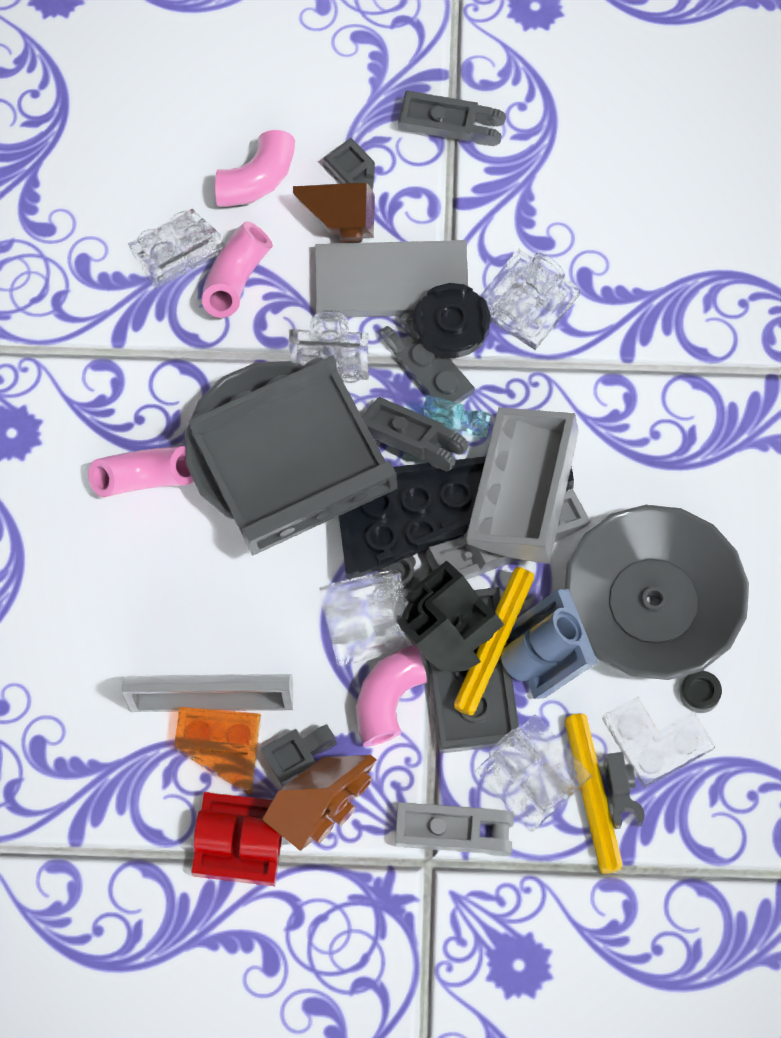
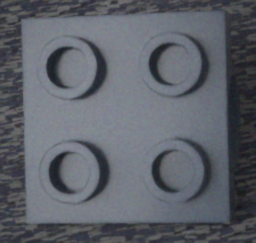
M569 589L556 590L518 617L509 635L512 642L506 645L501 653L502 663L506 671L519 681H527L534 699L547 698L598 663Z

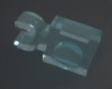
M428 395L422 409V415L443 423L444 427L455 431V433L460 434L462 430L479 438L487 437L491 418L489 413L464 410L465 405Z

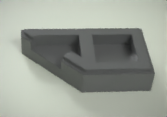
M352 138L323 158V165L341 184L367 182L373 191L375 162Z

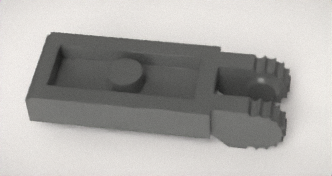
M407 90L404 94L398 120V129L469 142L473 140L479 145L494 147L498 144L500 145L501 133L496 129L475 125V120L482 125L498 127L504 125L506 113L500 109L478 105V102Z
M408 312L399 317L402 328L414 340L405 347L401 338L391 327L386 326L380 330L384 342L394 352L399 364L442 414H446L474 394L475 387L450 358L439 357L426 350L420 343L414 328V318Z
M381 397L377 398L362 416L373 439L422 460L425 458L431 466L437 469L451 470L456 462L454 460L455 457L451 453L454 452L455 454L462 455L469 448L466 438L444 427L443 423ZM439 442V444H440L444 449H442L441 447L437 446L436 444Z

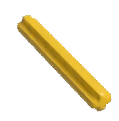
M516 567L513 570L495 610V613L505 625L495 632L489 641L479 646L476 656L481 662L468 670L454 702V708L457 711L466 715H473L534 581V574L531 571L522 567Z
M584 713L573 714L566 717L565 727L599 869L603 874L614 873L621 870L622 860L588 719Z

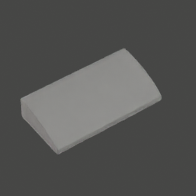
M498 407L466 537L467 544L506 557L550 564L579 434L575 413Z
M293 675L126 676L122 682V694L131 712L293 710Z

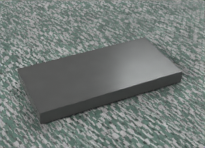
M499 587L474 590L479 598L495 612L501 599ZM479 646L473 651L475 654L477 653ZM501 655L473 715L463 714L454 708L455 699L468 670L459 672L443 671L427 660L439 754L520 745L521 738L512 676L504 668Z

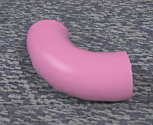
M281 130L263 132L258 139L256 155L249 163L239 168L217 169L215 178L217 207L253 203L273 192L289 172L295 151L294 137L290 133Z
M247 221L238 228L223 247L206 277L202 304L204 309L214 317L225 318L237 311L247 280L256 266L273 247L268 235L255 224Z
M185 446L154 448L107 456L93 460L88 470L91 488L98 496L104 498L143 489L189 485L194 482L186 466Z
M414 645L404 647L380 660L362 682L355 708L359 735L365 747L385 743L402 733L396 712L399 699L407 690L427 683L422 658Z

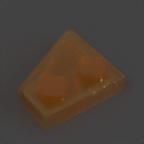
M179 707L174 743L175 750L244 793L253 794L261 714Z

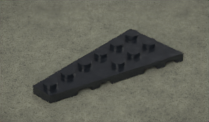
M486 456L455 460V465L449 471L437 469L431 466L430 463L393 467L397 474L398 489L340 515L339 524L347 583L425 551L429 547L465 534L467 529H469ZM572 466L566 491L574 488Z

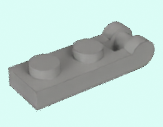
M398 802L395 847L484 853L498 857L511 856L512 841L509 840V828L514 826V813L497 809ZM480 825L493 827L492 838L480 837Z

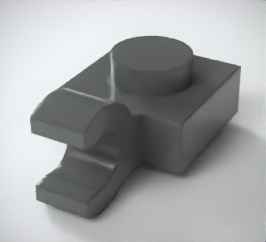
M325 724L304 738L300 736L297 729H294L261 748V752L279 783L284 787L316 763L313 755L333 748L337 745V742L329 726Z
M623 752L606 754L604 770L610 804L613 807V826L616 830L621 829L622 819L620 815L624 812H631L636 818L637 827L642 826L645 817L644 810L639 803L633 801L629 796L630 789L636 787L632 764H625Z

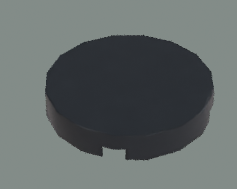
M446 283L433 287L422 300H419L415 307L413 322L417 339L426 350L439 357L459 358L470 355L483 345L489 335L491 314L487 301L474 292L473 288L465 284Z

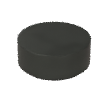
M704 670L687 675L680 689L682 703L687 709L695 713L712 711L718 705L722 695V686L719 679L714 674Z

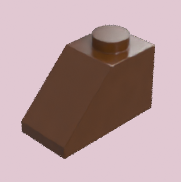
M367 182L293 186V194L302 206L336 239H340L343 243H360L363 241V238H374L375 194Z

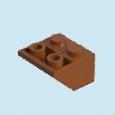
M371 754L322 757L277 792L262 820L299 851H302L314 840L318 844L321 843L331 832L335 823L342 826L353 814L356 806L352 802L355 797L358 798L372 782L373 778L369 773L377 759Z

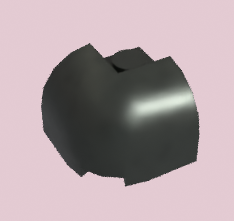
M447 560L405 596L409 603L402 617L397 619L400 629L418 651L439 670L448 672L468 670L480 663L481 661L473 651L481 644L489 641L494 633L505 625L499 616L479 598L465 577Z

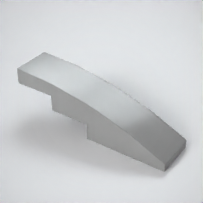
M573 489L565 492L555 542L589 526L591 523ZM468 529L463 537L429 547L425 553L433 571L447 560L466 580L518 560L467 544Z

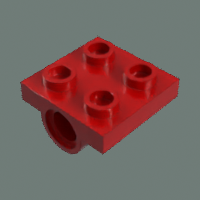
M204 792L202 808L198 812L195 826L192 876L275 887L282 836L262 820L273 800Z

